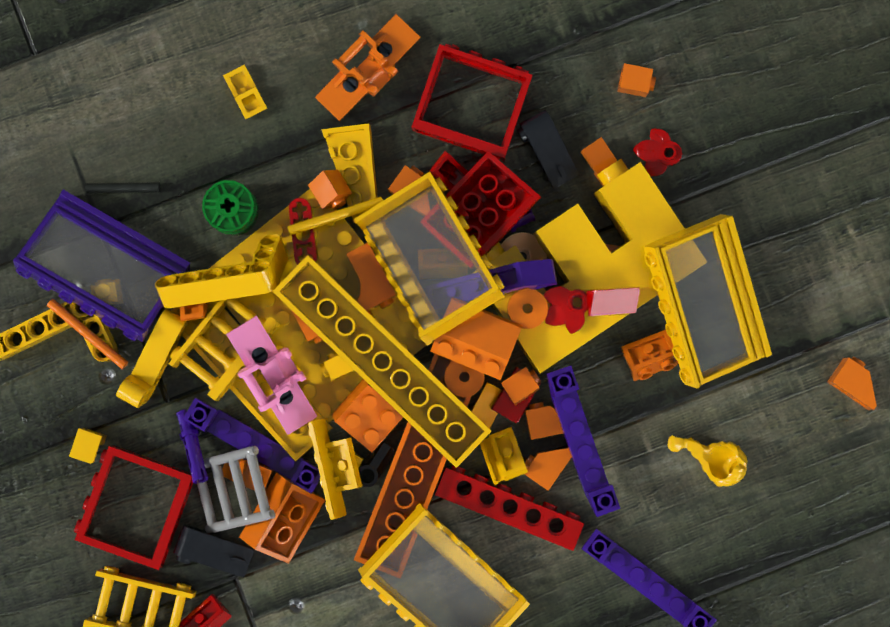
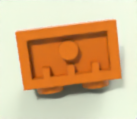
M666 330L621 347L631 370L633 381L639 379L646 380L657 372L672 370L679 364L673 355L672 348L674 346Z

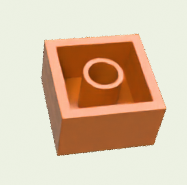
M364 379L331 414L334 421L370 452H373L403 418Z

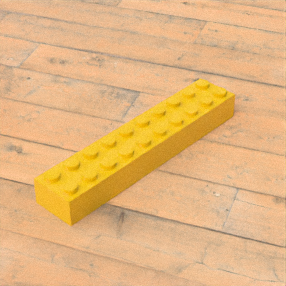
M309 255L272 291L456 468L491 433V430Z

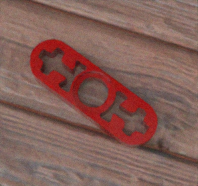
M296 198L290 203V225L295 224V220L300 221L299 214L294 212L299 203H302L303 207H307V211H303V219L313 218L311 205L306 199ZM314 228L310 229V237L305 241L298 240L296 234L292 235L296 264L298 265L301 262L299 258L304 255L303 248L298 249L297 245L305 246L312 243V248L307 247V253L313 256V260L317 263L318 256Z

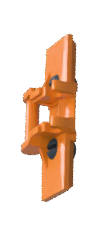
M397 14L373 38L362 30L359 34L360 37L338 60L335 58L332 61L340 72L315 98L337 120L341 121L368 93L375 97L392 77L398 73V70L394 67L395 64L421 38ZM368 44L371 48L369 56L357 68L354 67L348 70L345 65Z

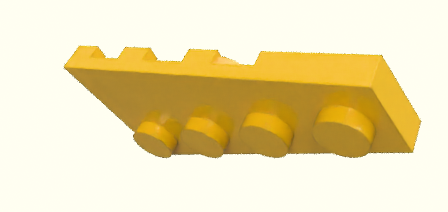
M368 123L321 129L336 170H339L352 191V194L346 199L348 207L378 198L371 125ZM360 213V214H357V215L352 216L353 221H354L355 224H357V223L355 222L354 219H355L356 217L360 216V215L363 214V213Z

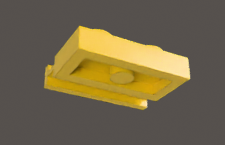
M512 427L491 434L480 443L494 485H497L500 481H507L528 473Z

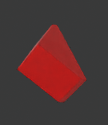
M446 151L443 152L430 169L435 179L440 177L449 190L468 173Z

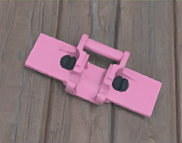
M257 316L226 334L246 366L237 374L239 378L244 379L257 400L260 412L272 408L287 435L317 417L297 383L298 381L306 380L304 373L298 371L291 359L292 353L289 348L276 349ZM257 369H260L273 391V394L268 397L265 396L252 374Z

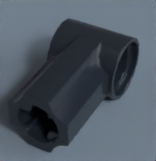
M384 441L373 452L369 453L359 468L360 478L361 472L364 469H371L375 474L372 482H365L361 478L363 487H371L378 481L397 451Z

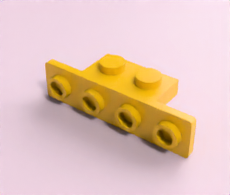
M325 419L309 421V436L315 451L314 459L318 464L320 484L324 490L326 510L331 520L346 516L342 491L362 487L352 439L346 438L330 442Z

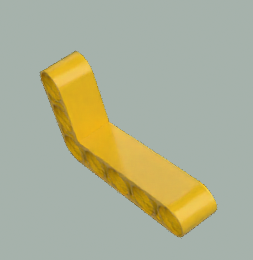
M269 234L259 241L251 262L167 275L158 279L155 287L165 308L265 294L273 291L278 286L288 260V255L279 234Z
M67 302L61 304L88 328H90L91 324L98 323L100 330L96 335L118 353L117 344L108 326L101 321L102 318L95 314L93 316L86 313L82 314L79 311V305L74 302L71 304ZM49 309L0 333V361L71 328V326L66 322L59 324L57 322V314ZM39 322H42L45 327L41 335H37L35 332V326ZM20 333L22 342L16 346L13 343V337L15 334ZM85 339L92 356L96 360L111 362L108 357L103 358L100 355V351Z

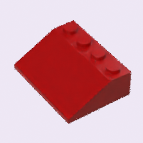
M489 151L445 195L447 198L449 196L452 197L458 207L455 213L458 217L462 215L470 227L466 230L468 235L472 236L474 234L481 245V248L478 249L481 256L487 255L541 198L539 194ZM437 204L420 223L440 244L470 269H473L475 267L474 263L441 207Z

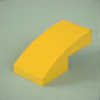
M245 64L223 75L245 119L267 109Z

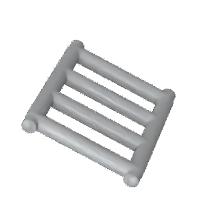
M257 446L246 447L203 459L205 469L210 467L212 469L225 519L218 522L216 520L207 481L197 483L207 521L205 526L207 533H215L275 518L274 510H270L256 455L259 453V449ZM247 458L260 512L252 513L239 464L240 459ZM229 463L242 513L240 517L234 518L221 464Z

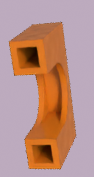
M366 243L347 253L360 280L361 290L357 302L370 315H372L371 310L378 306L384 309L393 304V298L397 296L377 261L371 246ZM293 312L308 342L314 341L317 344L323 341Z

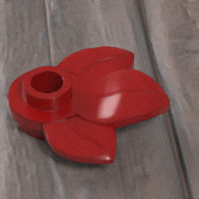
M651 129L650 140L641 141L633 148L635 154L643 161H646L644 168L650 177L662 175L668 166L677 164L682 158L681 147L676 142L671 141L669 134L663 129ZM668 149H673L674 154L671 157H666L665 152Z
M558 286L547 290L543 294L545 299L551 304L545 318L546 324L552 326L565 324L570 334L582 328L585 323L584 313L588 310L586 292L582 290L570 291L565 287ZM575 297L581 299V306L575 307L572 302Z

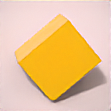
M78 428L69 457L90 464L94 463L99 446L104 445L107 435L86 428Z

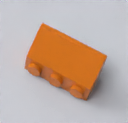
M452 297L444 317L467 303ZM482 310L436 338L430 352L501 380L522 325Z
M276 472L266 489L270 510H274L275 518L246 525L239 538L253 549L289 564L326 499L314 492L312 494L290 482L289 478ZM259 504L253 513L260 512Z

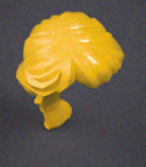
M671 435L668 439L667 445L671 451L679 452L683 448L690 451L691 455L699 461L703 471L707 473L709 479L716 486H732L740 482L746 474L747 456L740 446L734 442L721 441L706 446L692 438L686 439Z

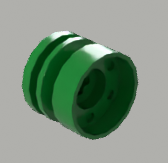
M223 180L213 184L206 191L202 202V211L205 219L213 228L226 235L238 236L248 232L255 225L259 206L255 196L243 184L234 180ZM228 201L235 205V207L231 208V212L224 209Z

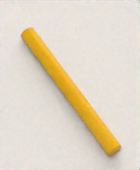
M382 197L374 198L287 226L289 234L291 236L366 212L382 202L383 199Z

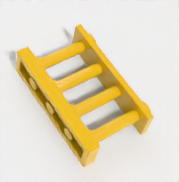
M236 298L218 301L184 345L174 349L170 355L172 360L168 363L175 368L182 363L209 385L210 391L207 395L218 402L239 377L237 373L246 366L239 355L236 359L234 357L230 358L203 335L212 324L225 335L234 329L219 317L227 305L246 320L257 316ZM257 316L269 337L281 325L272 317L266 320ZM196 344L225 366L224 369L226 371L221 378L218 376L215 378L188 356V353Z
M105 566L104 569L97 570L95 576L104 578L96 614L86 618L83 627H132V623L129 621L138 586L152 589L144 626L141 627H154L162 592L176 595L169 627H179L186 598H194L197 591L191 590V586L187 584L177 583L176 586L119 573V568ZM114 580L128 584L120 620H117L116 623L107 621L108 617H106Z

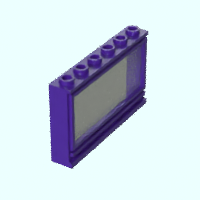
M65 190L61 191L54 205L17 257L13 259L16 272L26 279H29V277L38 281L37 284L44 290L50 291L52 289L59 293L58 296L63 301L69 304L72 302L81 306L80 309L87 315L93 316L95 314L102 318L101 321L106 326L113 329L117 327L124 331L123 334L133 341L138 339L141 342H144L165 310L155 287L156 281L167 275L190 272V262Z

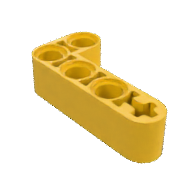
M165 309L162 312L131 375L123 380L116 393V397L136 408H140L150 399L171 359V353L177 347L187 327L188 321H181L180 316L169 309Z

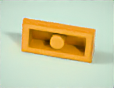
M487 382L471 412L490 429L498 414L491 408L502 390Z

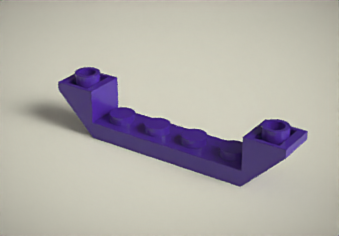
M552 259L521 261L490 269L492 275L495 276L497 274L505 286L501 289L503 294L524 288L537 290L557 284ZM475 273L430 285L423 290L436 313L441 315L443 314L442 310L448 308L452 297L469 303L489 289L481 275Z
M570 365L547 373L550 394L583 491L596 517L621 509L613 485L608 483L577 393L579 387L572 366Z
M198 398L193 400L183 420L198 429L213 434L238 450L257 446L259 453L256 456L259 462L289 478L290 482L311 494L320 481V473L317 466L303 457L296 462L276 441Z
M595 529L581 548L680 622L684 627H712L717 619L599 530Z

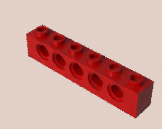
M452 464L451 468H445L435 496L574 551L584 526V522L579 520L580 515L570 511H566V514L556 511L557 506L545 501L543 505L533 502L535 497L523 492L520 493V496L511 493L512 488L498 483L497 487L488 484V478L476 473L474 478L465 474L466 469L459 466L456 468ZM468 481L471 484V491L465 495L460 494L457 490L459 482ZM485 490H490L494 493V500L489 504H485L480 500V495ZM512 499L516 501L517 508L514 512L507 513L503 510V504L506 500ZM530 509H537L540 512V517L536 522H530L526 519V514ZM554 518H559L563 522V526L559 531H552L549 528V523Z

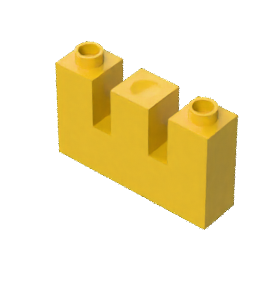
M620 159L597 174L603 187L596 191L594 196L624 239L625 243L610 252L579 204H576L537 230L533 235L547 254V257L553 260L555 269L565 282L561 285L562 287L570 291L582 290L586 293L591 290L640 287L638 309L658 295L651 282L653 277L651 270L644 259L646 254L644 246L685 228L642 163L639 162L628 169L623 160ZM693 240L666 250L675 283L707 263ZM499 242L486 255L493 266L491 269L526 261L516 245L505 252ZM544 288L537 289L542 295L546 292ZM519 290L505 293L506 298L503 300L501 298L492 304L500 317L510 320L507 313L508 301ZM575 297L572 303L575 307H579L582 301L580 298ZM525 304L523 311L529 314L532 311V306ZM587 310L584 313V325L573 334L568 332L565 324L552 326L546 324L544 320L542 324L535 328H522L516 342L535 371L542 373L629 314L588 316Z

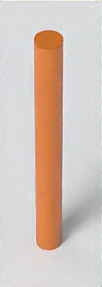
M51 299L48 302L47 307L119 368L124 369L129 362L55 299Z

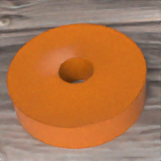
M530 288L521 289L510 297L507 313L510 320L522 325L523 329H532L542 324L548 313V304L545 297L539 291ZM525 304L532 306V311L529 314L523 311Z
M452 361L445 370L444 380L451 393L459 397H469L476 394L482 388L484 373ZM461 373H468L469 380L467 382L460 380L459 376Z

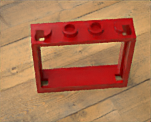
M439 44L412 124V131L483 155L489 151L498 160L504 161L532 79V74H529V71L522 69L520 66H515V68L505 66L506 63L499 59L492 58L491 61L484 59L482 54L475 51L465 53L459 51L460 48L456 45L445 44L444 46ZM444 58L522 84L501 146L423 121Z
M115 445L109 446L101 454L99 462L102 463L99 473L96 472L93 476L91 486L94 488L91 496L88 495L83 503L82 509L85 510L83 518L78 519L75 525L74 533H77L75 540L160 570L164 566L192 489V475L190 472ZM115 456L180 479L153 558L87 535Z

